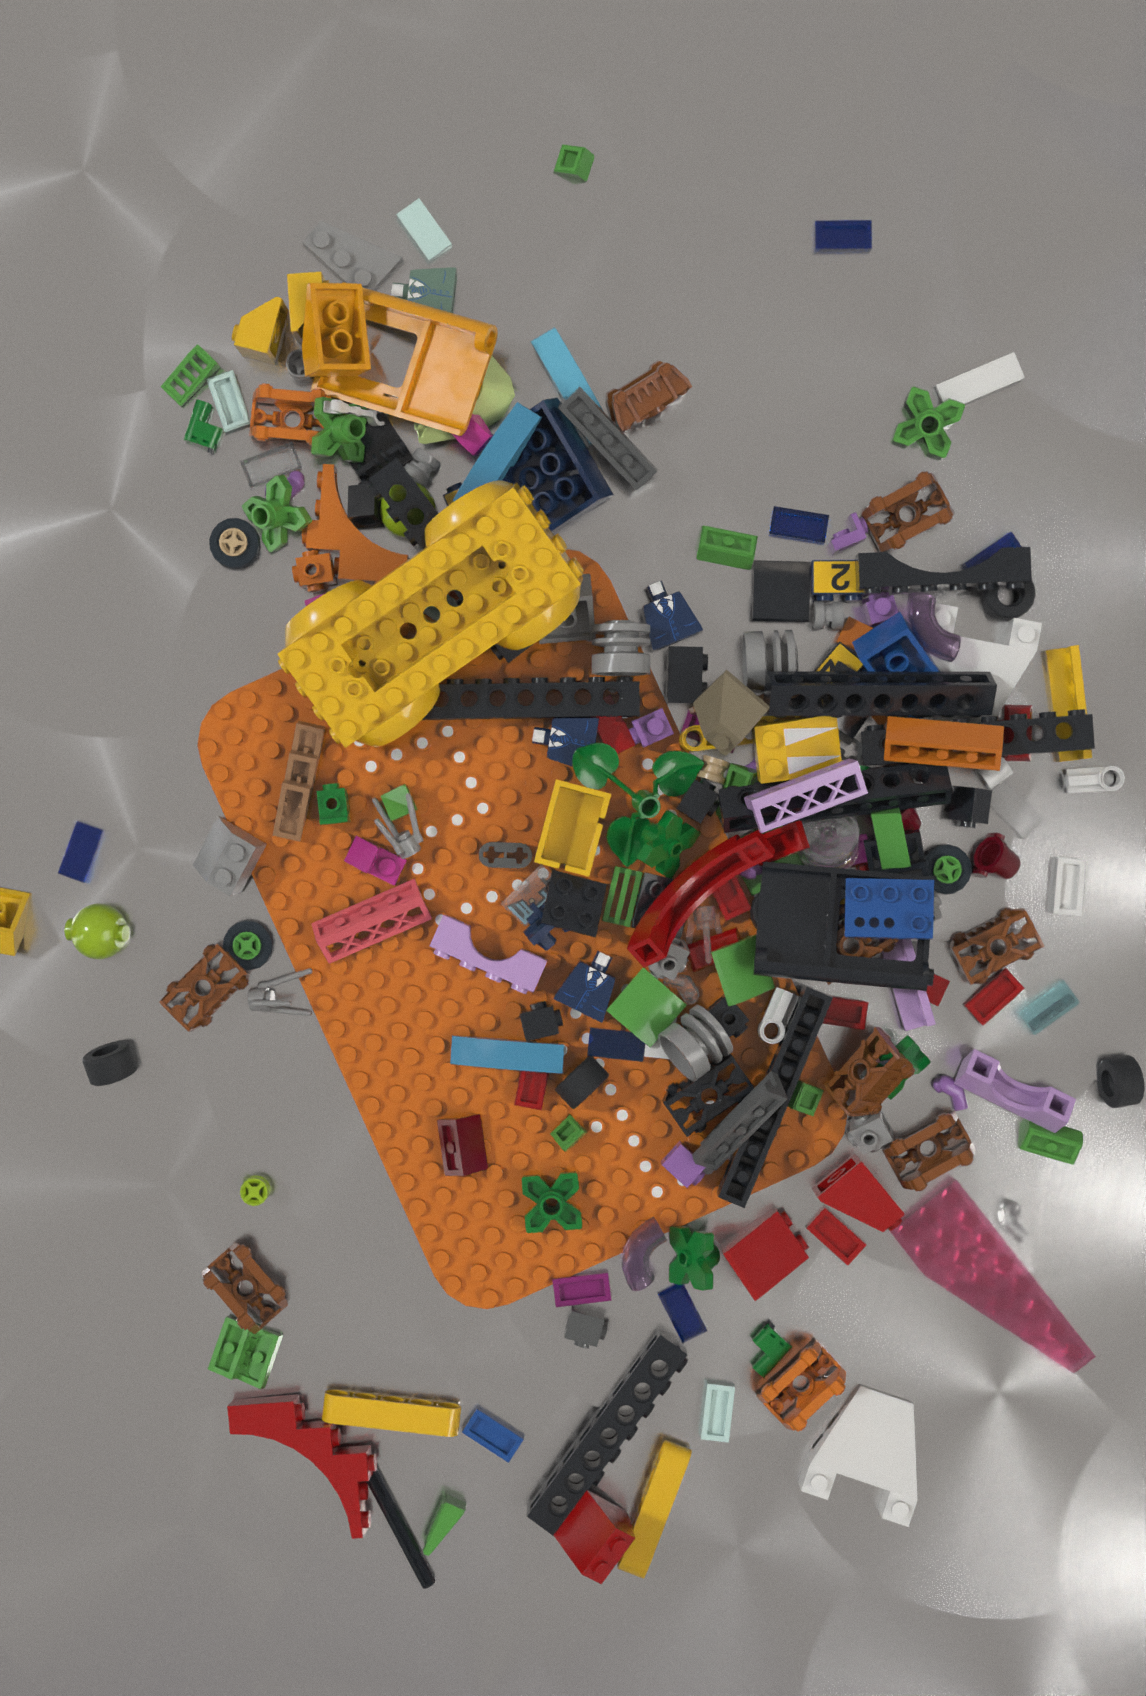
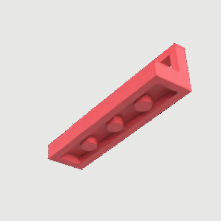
M412 879L311 924L316 942L330 964L431 920L432 917L422 898L416 880ZM418 906L422 910V913L413 917L406 916L409 910ZM388 919L395 921L388 928L380 927L381 923ZM358 932H369L368 936L363 939L354 938ZM335 942L344 943L342 948L330 952L327 947Z

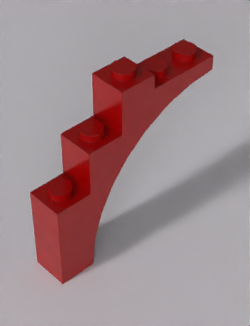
M299 1394L233 1399L227 1406L230 1434L254 1435L272 1439L293 1448L309 1459L328 1478L339 1495L348 1517L351 1538H363L368 1528H371V1513L366 1511L365 1500H368L369 1496L368 1484L363 1483V1481H369L373 1471L377 1470L376 1454L371 1452V1445L338 1447L341 1444V1432L339 1428H336V1424L324 1421L302 1422L305 1419V1405L300 1403Z

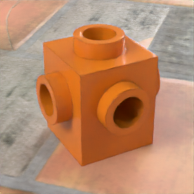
M318 550L302 552V557L295 558L296 566H292L294 582H299L301 588H307L308 592L311 593L325 590L324 586L336 584L333 559L330 553L319 554ZM313 568H317L316 573L310 575V571Z

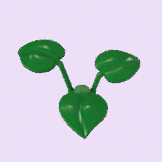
M592 743L579 747L574 751L572 758L573 770L577 779L584 786L599 790L605 786L609 778L632 797V806L637 812L632 813L631 818L627 816L616 818L610 824L606 834L610 849L626 867H629L637 860V855L644 846L641 834L644 828L651 823L647 818L655 817L660 811L658 785L660 790L667 796L676 797L684 794L692 782L696 780L699 771L704 766V762L697 756L685 751H668L663 753L652 765V771L657 777L653 781V793L648 790H639L635 793L612 775L619 765V757L613 747L606 743Z

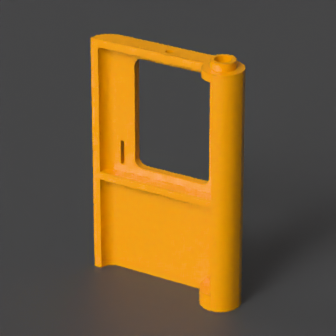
M362 287L365 318L367 321L417 335V342L401 387L396 388L359 376L315 377L311 389L320 388L330 397L462 436L468 428L498 335L496 325Z

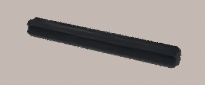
M378 1470L373 1471L370 1480L366 1482L422 1588H429L435 1584L436 1580Z

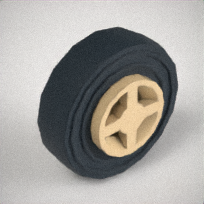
M228 518L218 523L212 530L209 539L210 551L214 559L222 566L231 569L243 568L251 564L258 556L260 537L256 529L249 522L240 518Z

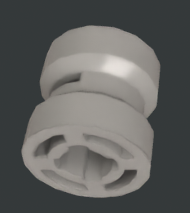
M302 349L292 351L286 359L288 372L298 382L305 383L311 381L314 377H305V372L303 371Z
M417 447L413 453L414 459L407 463L404 468L414 481L425 487L430 480L429 475L431 471H435L440 462L426 451Z
M814 601L813 628L823 629L824 627L831 626L834 630H842L844 624L843 601H834L831 605L825 604L823 601Z

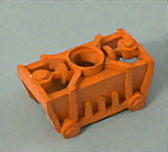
M262 383L253 392L249 437H254V439L261 442L272 438L303 440L309 446H312V437L320 431L306 430L305 428L312 429L313 425H320L322 429L324 427L318 419H314L313 414L307 413L314 409L316 398L331 397L320 388L311 389V392L274 389L270 384ZM257 402L274 404L280 411H273V415L266 414L263 410L257 408ZM291 412L298 413L301 417V421L296 427H288L285 423L286 416ZM266 421H272V424L278 425V427L275 428L258 425L264 424Z
M815 1340L811 1347L804 1348L800 1352L799 1358L774 1382L771 1381L769 1384H766L762 1388L761 1394L758 1393L756 1396L786 1429L799 1432L806 1427L807 1420L833 1395H841L845 1391L846 1371ZM818 1358V1363L813 1367L811 1364ZM833 1364L837 1367L827 1378L816 1379L820 1375L818 1371L822 1367L828 1368ZM802 1375L808 1378L809 1383L804 1390L794 1388L793 1380L797 1376ZM782 1391V1393H783L784 1395L781 1396L780 1398H776V1397L779 1395V1393ZM796 1397L795 1408L782 1418L780 1413L784 1408L783 1403L788 1399L792 1401Z

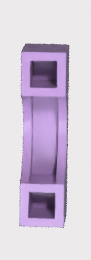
M446 914L443 915L430 944V947L435 948L433 952L435 955L449 960L450 956L461 960L460 966L475 971L476 967L486 971L485 976L499 983H501L502 979L512 983V989L523 994H527L528 990L534 992L547 963V959L523 948L510 958L502 960L490 959L482 955L475 948L471 939V925Z
M976 1049L962 1060L954 1084L1053 1133H1056L1068 1123L1076 1101L1075 1098L1051 1086L1033 1087L1012 1079L1001 1069L1000 1061Z

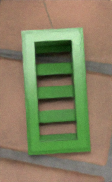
M197 344L161 385V388L182 407L220 366ZM198 358L207 365L204 370L195 362ZM190 366L200 374L197 378L187 370ZM183 374L192 382L190 387L180 379ZM175 382L185 391L182 396L172 387Z
M448 1494L447 1496L445 1495L424 1543V1555L429 1556L462 1517L466 1510V1502Z

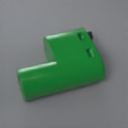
M196 399L183 440L207 448V452L212 454L219 445L224 429L207 423L212 405Z
M773 1322L763 1327L752 1339L764 1352L752 1366L763 1378L793 1347L774 1329L776 1325Z

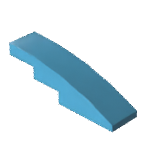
M517 402L484 448L453 501L486 483L503 480L510 466L514 467L542 417Z
M452 1035L450 1064L563 1073L564 1044Z

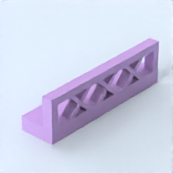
M848 758L746 796L744 800L747 808L753 811L759 832L763 833L868 794L858 761ZM854 775L858 789L849 793L840 790L839 788L844 778ZM837 781L836 784H835V786H832V785L829 784V783H832V782ZM826 786L833 789L827 801L820 803L813 799L819 787ZM810 791L808 796L803 794L805 792ZM838 792L843 794L841 796L836 797ZM798 795L806 799L801 811L794 813L787 810L786 808L791 798ZM783 801L782 806L776 804ZM811 802L817 804L809 807ZM771 805L780 809L774 821L764 823L760 809ZM784 812L790 814L788 816L782 817Z
M899 939L892 951L888 953L881 952L883 959L913 961L916 957L911 939ZM892 988L904 1031L936 1024L926 991Z

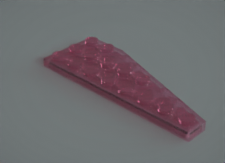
M954 1178L904 1217L898 1227L890 1231L927 1278L968 1303L971 1307L1006 1330H1009L1074 1374L1096 1357L957 1179Z

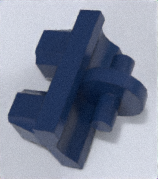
M532 902L529 907L533 910V913L526 919L530 926L523 933L534 946L538 944L547 951L557 941L550 933L554 926L541 923L545 902L540 907Z

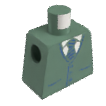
M448 267L410 270L409 284L393 282L391 296L453 313L458 276L457 269Z

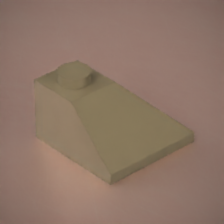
M727 669L693 702L704 738L725 756L746 737L770 708L769 705Z

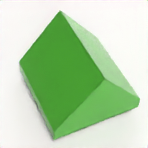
M569 1115L550 1134L564 1152H568L587 1131L572 1115Z

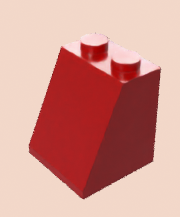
M856 1154L812 1188L822 1203L881 1232L887 1229L892 1231L898 1227L903 1221L901 1217L905 1215Z
M776 1207L720 1243L723 1255L754 1301L761 1298L809 1258L805 1251L809 1248L808 1244L801 1234L794 1235L789 1228L793 1225V1222L785 1211L779 1213Z
M588 1490L553 1535L579 1572L599 1584L604 1582L635 1540L634 1531L626 1510Z

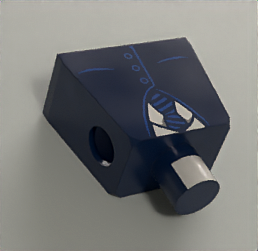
M662 581L647 586L652 602L644 605L642 610L645 624L650 625L648 637L652 652L702 633L703 628L680 591L668 595Z
M553 718L551 729L534 728L532 743L548 746V759L572 766L573 753L577 748L596 743L599 718Z
M597 951L591 965L580 960L556 992L554 1000L602 1023L616 979L614 976L606 973L613 958L601 951Z

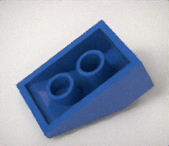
M898 612L852 642L859 660L867 671L941 672L901 612Z

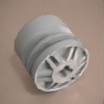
M611 620L602 624L592 625L593 634L604 635V638L592 639V645L604 647V653L592 655V675H650V655L638 652V647L650 645V639L638 638V635L650 633V625L640 624L631 620Z
M778 630L773 631L771 643L765 642L763 631L743 632L744 685L751 691L765 690L767 671H798V648L792 630L784 631L783 643H780Z
M700 1005L691 1008L689 1014L686 1013L681 1016L682 1026L673 1023L658 1034L659 1043L667 1057L686 1078L693 1082L710 1070L709 1060L717 1064L722 1061V1056L726 1057L733 1052L731 1040L721 1024L710 1012Z

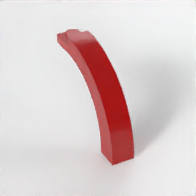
M757 830L743 838H740L737 834L708 851L679 874L656 898L635 928L627 950L643 968L666 958L673 939L694 910L714 891L733 877L774 857V847Z

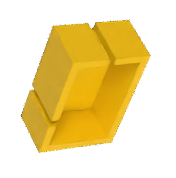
M556 779L534 862L558 869L560 863L566 864L565 871L589 877L603 824L598 823L599 818L605 819L611 794Z

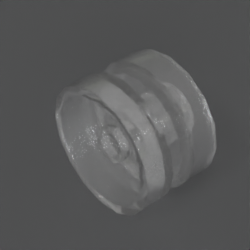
M854 816L802 823L810 848L798 852L800 861L804 865L843 869L852 867L858 857L860 836L858 822Z

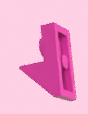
M359 836L355 837L344 860L357 869L376 876L392 885L396 884L407 862L406 859H401L400 856Z

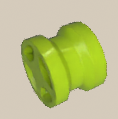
M252 1175L242 1184L240 1189L242 1200L251 1206L262 1204L271 1192L268 1179L261 1175Z

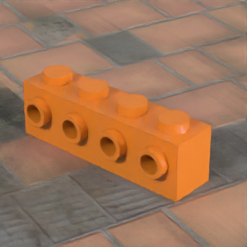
M888 716L884 761L1000 771L1004 726Z

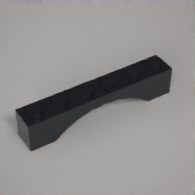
M1031 547L1001 548L990 558L976 566L962 571L947 573L928 572L913 568L897 560L888 552L858 553L855 556L856 591H864V595H879L881 590L892 589V594L910 593L909 589L921 588V593L938 592V588L949 587V592L967 591V587L978 586V591L995 590L996 585H1006V590L1024 589V584L1032 581Z

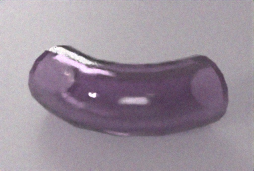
M923 592L909 593L907 599V622L915 637L927 653L941 660L953 662L958 655L961 638L959 635L943 629L938 623L935 616L936 597Z
M654 1216L646 1220L631 1233L623 1248L621 1266L626 1283L632 1291L645 1289L654 1281L655 1275L649 1264L650 1256L657 1247L668 1241Z

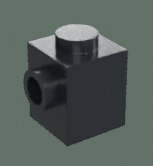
M362 481L358 485L348 486L347 518L357 528L384 525L380 516L381 499L378 501L368 488L372 484L370 481Z
M703 778L700 782L694 780L676 809L701 824L706 814L711 817L719 806V802L716 801L719 794L714 792L716 786Z
M952 786L948 819L960 821L959 826L976 828L977 823L988 824L992 790Z
M725 994L706 1009L721 1024L729 1038L732 1035L737 1038L748 1028L746 1023L749 1019L737 1005L728 1006Z
M546 1001L530 1004V1010L521 1011L519 1014L526 1041L559 1034V1027L564 1026L560 1009L554 1010L553 1004L547 1005Z

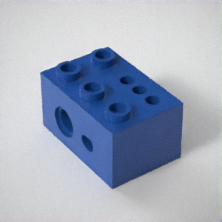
M846 878L845 938L933 939L934 880Z

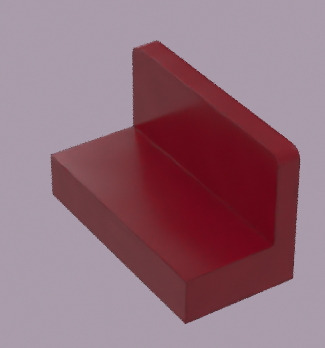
M480 1114L437 1120L445 1176H465L488 1169Z

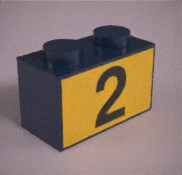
M812 560L810 562V597H817V601L832 602L834 597H845L846 602L862 601V597L867 596L864 595V591H856L855 560Z

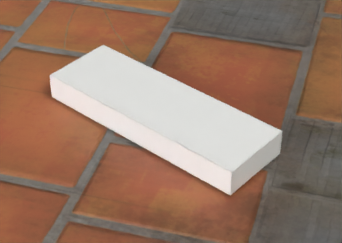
M1013 352L939 383L935 388L941 403L951 398L965 405L1025 379V376Z

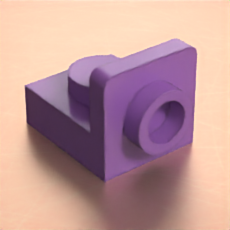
M856 512L848 517L853 529L852 532L847 528L833 534L834 539L828 544L833 555L866 540V533H868L867 524L863 517L858 518Z
M662 708L631 722L633 728L629 729L635 745L641 743L643 748L674 734Z

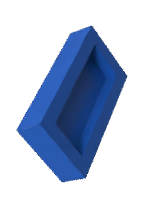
M478 1406L462 1429L463 1434L508 1463L524 1440V1436Z

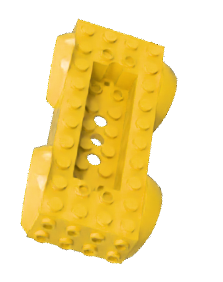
M498 480L486 483L468 492L443 509L427 524L425 528L426 547L372 586L364 581L354 580L332 589L299 611L286 624L285 647L277 654L280 658L278 663L285 673H291L297 681L295 686L303 697L308 696L314 704L312 709L315 715L321 721L325 720L330 726L329 733L336 743H342L345 748L355 741L368 746L379 747L394 741L417 725L433 708L440 694L439 683L495 644L508 650H519L536 643L561 625L574 611L580 598V587L583 580L582 572L584 570L575 557L570 559L566 554L567 545L558 533L553 535L548 527L551 522L543 510L540 509L537 512L532 505L534 497L525 485L520 487L518 483L512 484ZM451 590H458L462 593L463 603L455 607L447 602V594ZM429 606L436 607L440 612L439 620L435 622L428 621L424 616V610ZM409 622L415 625L417 634L414 638L406 639L401 635L400 628L404 623Z

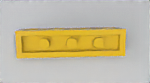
M1079 645L1045 650L1044 656L1051 712H1056V717L1068 716L1069 710L1085 709V714L1087 715ZM1060 723L1056 726L1055 733L1060 739H1068L1071 735V728L1068 724ZM1092 750L1056 752L1057 762L1092 758Z

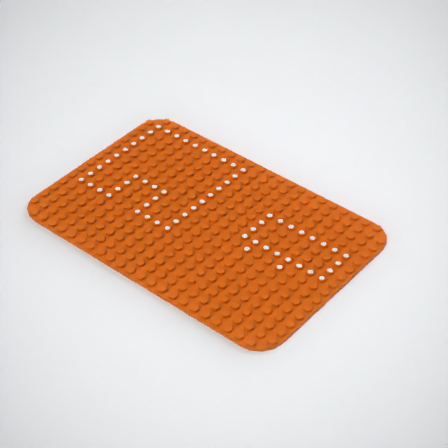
M566 549L565 552L570 559L575 557L584 570L582 573L590 574L595 624H602L611 620H628L612 582L601 566L580 551ZM454 590L448 593L456 601L459 599ZM424 614L428 621L435 622V620ZM407 622L401 626L400 633L404 638L412 639L416 636L417 629L414 624ZM596 634V639L604 638V635ZM592 640L540 644L537 641L509 663L505 658L499 660L491 648H489L439 684H447V679H463L464 684H475V679L481 678L492 679V684H502L504 678H520V683H531V678H548V683H560L561 677H577V682H588V677H605V682H616V677L620 676L592 675V655L604 653V647L592 645ZM638 647L639 653H643L641 647ZM650 668V675L632 676L633 681H639L640 716L622 718L627 728L631 729L633 728L631 723L633 720L662 708L674 734L644 748L641 743L636 744L618 754L619 765L612 775L635 793L639 790H648L653 793V781L657 777L652 771V765L660 755L668 751H685L679 743L680 732ZM283 669L228 693L211 706L201 723L197 744L202 767L226 820L267 844L251 875L295 971L298 972L308 968L313 970L311 974L299 978L433 1275L447 1295L465 1306L482 1309L508 1305L553 1285V1278L575 1275L669 1232L671 1226H683L731 1204L719 1198L716 1193L731 1156L716 1171L705 1168L703 1171L706 1174L702 1180L695 1186L691 1183L687 1188L662 1166L661 1160L679 1141L694 1153L701 1146L700 1143L738 1105V1102L707 1122V1127H705L704 1131L701 1133L693 1132L687 1137L662 1101L667 1092L668 1085L673 1082L680 1083L686 1079L670 1059L644 1057L645 1043L607 1011L601 1023L554 1000L556 992L577 963L581 960L591 965L597 951H601L613 958L606 973L616 978L607 1009L643 968L627 950L628 943L635 928H631L632 921L630 927L602 921L614 868L618 866L643 872L642 877L644 872L662 877L665 876L655 870L656 866L651 868L639 859L629 867H626L610 849L606 838L610 824L620 816L631 818L632 813L637 811L632 806V797L609 778L605 786L598 790L611 794L605 819L599 818L598 823L603 824L590 876L565 871L566 864L560 863L558 869L534 862L556 779L586 787L577 779L572 766L547 758L548 746L532 743L534 728L551 729L553 718L421 720L404 735L383 746L372 747L355 741L345 748L342 743L338 744L334 741L329 733L330 726L325 720L321 721L315 715L312 709L314 704L308 696L303 697L295 686L297 681L291 673L287 674ZM613 689L606 690L603 693V698L611 694L616 704L619 700L618 692ZM528 690L522 691L518 696V702L523 706H529L534 701V694ZM557 690L548 692L546 696V701L553 706L560 704L563 699L561 692ZM579 690L576 692L574 699L577 704L586 705L590 702L591 695L587 690ZM468 691L463 694L462 703L464 706L472 707L476 704V693ZM495 691L490 696V703L493 706H501L506 700L505 694L501 691ZM440 692L435 706H446L449 702L448 694ZM298 720L326 727L313 792L300 842L273 836L282 782L285 779L288 757L292 750ZM597 731L596 743H603ZM696 777V780L700 782L701 778ZM339 783L340 788H347L351 822L320 825L316 791H322V785ZM407 784L418 808L415 814L419 832L424 840L419 843L421 847L419 852L405 858L407 862L396 884L392 885L376 876L357 869L344 860L356 836L396 854L393 846L374 822L375 819H379L390 832L372 799L377 798L386 811L381 795ZM658 785V794L660 795L658 800L661 808L655 817L647 819L651 823H658L665 811L669 810L683 819L682 824L686 822L700 831V836L693 847L680 853V867L672 878L675 879L697 859L728 838L723 831L716 811L711 817L706 814L701 824L676 809L684 794L676 797L667 796L660 790ZM330 798L327 802V806L330 809H334L337 806V801L334 798ZM409 814L392 822L399 833L405 830H409L410 834L413 833ZM489 842L523 843L530 847L533 856L532 861L524 868H491L481 863L479 860V850L484 844ZM492 846L489 847V851L483 854L484 857L489 859V863H494L495 858H504V852H495ZM518 847L517 852H507V858H515L518 864H522L523 859L528 858V853H524L523 848ZM552 870L607 884L596 937L572 931L564 932L561 928L554 927L550 933L557 941L547 951L538 944L534 946L528 940L523 931L530 926V923L524 924L507 907V905L524 899L528 905H530V898L535 899V904L542 900L543 897L538 892L546 885L540 879L544 877L547 881L551 877ZM619 873L609 916L614 918L625 874ZM738 874L736 877L751 907L755 897L751 895L743 878ZM630 875L620 917L623 920L626 919L636 877ZM412 879L416 880L422 898L431 914V920L330 964L328 963L316 942L311 923ZM641 880V882H640L638 894H639V892H640L642 880ZM712 893L685 921L681 939L686 944H690L737 927L742 940L757 934V929L751 921L750 910L726 921ZM636 905L634 907L632 918L634 917ZM418 906L409 910L406 916L413 917L422 913V910ZM446 914L471 925V939L475 948L482 955L490 959L502 960L510 958L522 948L547 959L534 992L528 990L527 994H523L512 989V983L502 979L501 983L487 978L485 976L486 971L476 967L475 971L460 966L461 960L450 956L449 960L435 955L433 953L435 948L430 947V944L443 915ZM388 919L382 922L380 927L388 928L395 921ZM358 932L354 938L363 939L368 936L369 932ZM335 942L327 947L330 952L342 948L344 943ZM688 957L685 969L681 973L678 972L674 980L667 977L661 979L654 976L687 1004L677 1016L676 1023L681 1026V1016L686 1013L689 1014L691 1008L700 1005L707 1009L724 994L715 965L693 972ZM772 977L775 988L778 987L799 996L792 979ZM775 988L736 1004L749 1021L746 1023L748 1028L740 1036L735 1038L732 1035L730 1037L733 1045L731 1055L754 1088L764 1079L779 1042L775 1044L766 1043L760 1039L757 1033L758 1025L764 1017ZM540 1001H546L547 1005L553 1004L554 1010L560 1009L564 1026L559 1027V1034L531 1040L538 1043L564 1044L563 1073H549L542 1111L514 1105L520 1070L450 1064L452 1035L526 1041L519 1015L521 1011L530 1010V1004ZM769 1023L764 1028V1034L768 1039H772L778 1034V1027L775 1023ZM818 1036L799 1080L824 1090L814 1116L787 1106L751 1194L817 1165L834 1152L844 1135L847 1114L836 1103L824 1086L825 1083H829L835 1074ZM588 1056H592L608 1072L609 1076L578 1107L572 1109L555 1091V1088ZM731 1063L718 1072L716 1082L721 1079L724 1082L728 1080L735 1065ZM747 1082L741 1084L733 1083L728 1087L730 1091L724 1095H730L739 1087L747 1084ZM712 1088L705 1089L701 1094L702 1101L707 1104L714 1103L717 1100V1092ZM684 1096L670 1105L672 1110L678 1108L686 1109L691 1105L689 1101L695 1097ZM703 1109L698 1113L695 1110L692 1111L683 1126L686 1127L691 1120L701 1115ZM480 1114L488 1169L465 1176H445L437 1120ZM569 1115H572L587 1133L568 1152H564L550 1133ZM577 1171L579 1190L567 1201L581 1210L582 1228L565 1230L554 1219L549 1222L543 1232L527 1233L525 1214L537 1203L523 1195L522 1176L539 1174L551 1187L561 1172ZM554 1198L547 1199V1204L550 1206H554L558 1202Z

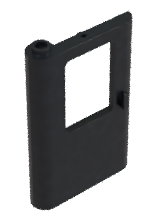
M763 862L753 975L926 991L927 986L933 985L934 969L929 968L928 963L930 940H917L916 957L913 961L840 955L836 951L839 907L840 901L845 899L846 878L934 880L935 884V877Z

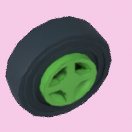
M949 844L937 845L926 853L925 860L928 874L935 877L934 890L937 893L943 895L955 894L962 890L969 882L972 873L971 861L967 854L959 847Z
M244 920L235 923L228 929L223 939V948L245 970L262 967L268 962L273 953L274 941L272 934L265 925L257 921Z

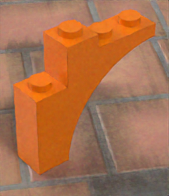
M323 464V470L318 471L317 488H321V500L316 499L315 516H318L319 520H312L302 530V544H306L308 551L318 550L319 552L340 553V556L334 559V574H338V579L341 582L361 580L374 584L410 558L408 555L395 553L378 546L366 538L347 518L341 502L337 483V468L333 464Z

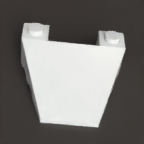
M930 602L925 605L920 635L921 642L941 672H990L997 684L992 715H982L980 717L954 715L949 718L931 715L932 720L952 722V719L969 718L970 723H980L981 717L998 716L1037 652L1042 623L1013 618L1008 621L1004 645L953 635L958 607Z
M859 1385L838 1413L839 1415L832 1425L822 1434L823 1437L817 1445L807 1454L798 1480L800 1490L828 1500L836 1474L838 1473L884 1489L877 1508L881 1518L909 1527L918 1500L914 1403Z

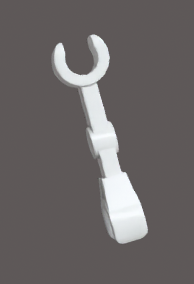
M336 399L324 401L323 411L325 413L354 414L358 417L367 418L371 426H382L385 424V422H380L377 419V413L383 412L373 409L363 410L357 406L350 407L343 401Z

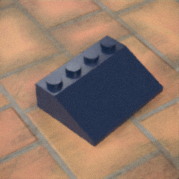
M558 397L542 400L530 409L542 418L514 467L510 466L503 481L512 484L518 483L520 487L525 485L534 497L532 505L537 512L542 509L551 522L548 528L552 533L591 511L614 495L575 426L558 408L560 404Z

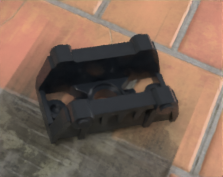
M731 1054L726 1057L722 1056V1061L717 1064L709 1060L710 1070L697 1081L693 1082L686 1078L680 1083L673 1082L667 1086V1092L662 1101L687 1137L693 1132L701 1133L704 1131L705 1127H707V1122L714 1119L736 1102L739 1104L754 1089ZM733 1063L735 1068L731 1072L730 1078L725 1082L722 1079L716 1082L718 1072ZM747 1082V1084L739 1087L730 1095H724L730 1091L728 1087L733 1083L741 1084ZM707 1088H712L717 1092V1100L712 1104L704 1103L701 1099L702 1092ZM684 1096L695 1097L689 1101L691 1105L686 1109L678 1108L672 1110L670 1105ZM703 1109L701 1115L691 1120L686 1127L683 1126L692 1111L695 1110L698 1113Z

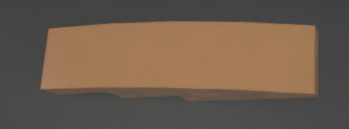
M299 720L296 723L292 750L289 753L285 779L282 782L273 836L301 841L321 755L325 726Z

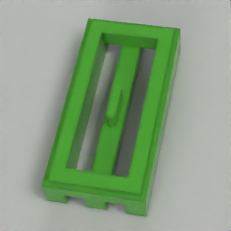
M615 866L602 921L630 927L643 872ZM619 873H623L625 875L614 918L609 915ZM630 875L636 877L626 919L623 920L620 917Z

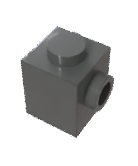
M572 1305L564 1338L573 1340L574 1345L582 1348L597 1347L599 1339H605L608 1323H604V1314Z

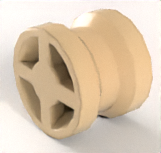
M704 755L702 759L704 766L699 771L697 777L724 785L725 770L729 769L730 763Z

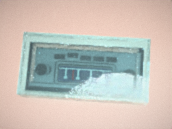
M1061 980L1017 1011V1013L1031 1033L1036 1035L1077 1006L1080 1001L1067 983Z

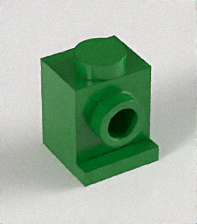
M339 783L322 785L323 790L316 791L320 825L351 822L347 788H340ZM330 798H334L337 801V806L334 809H330L327 806Z

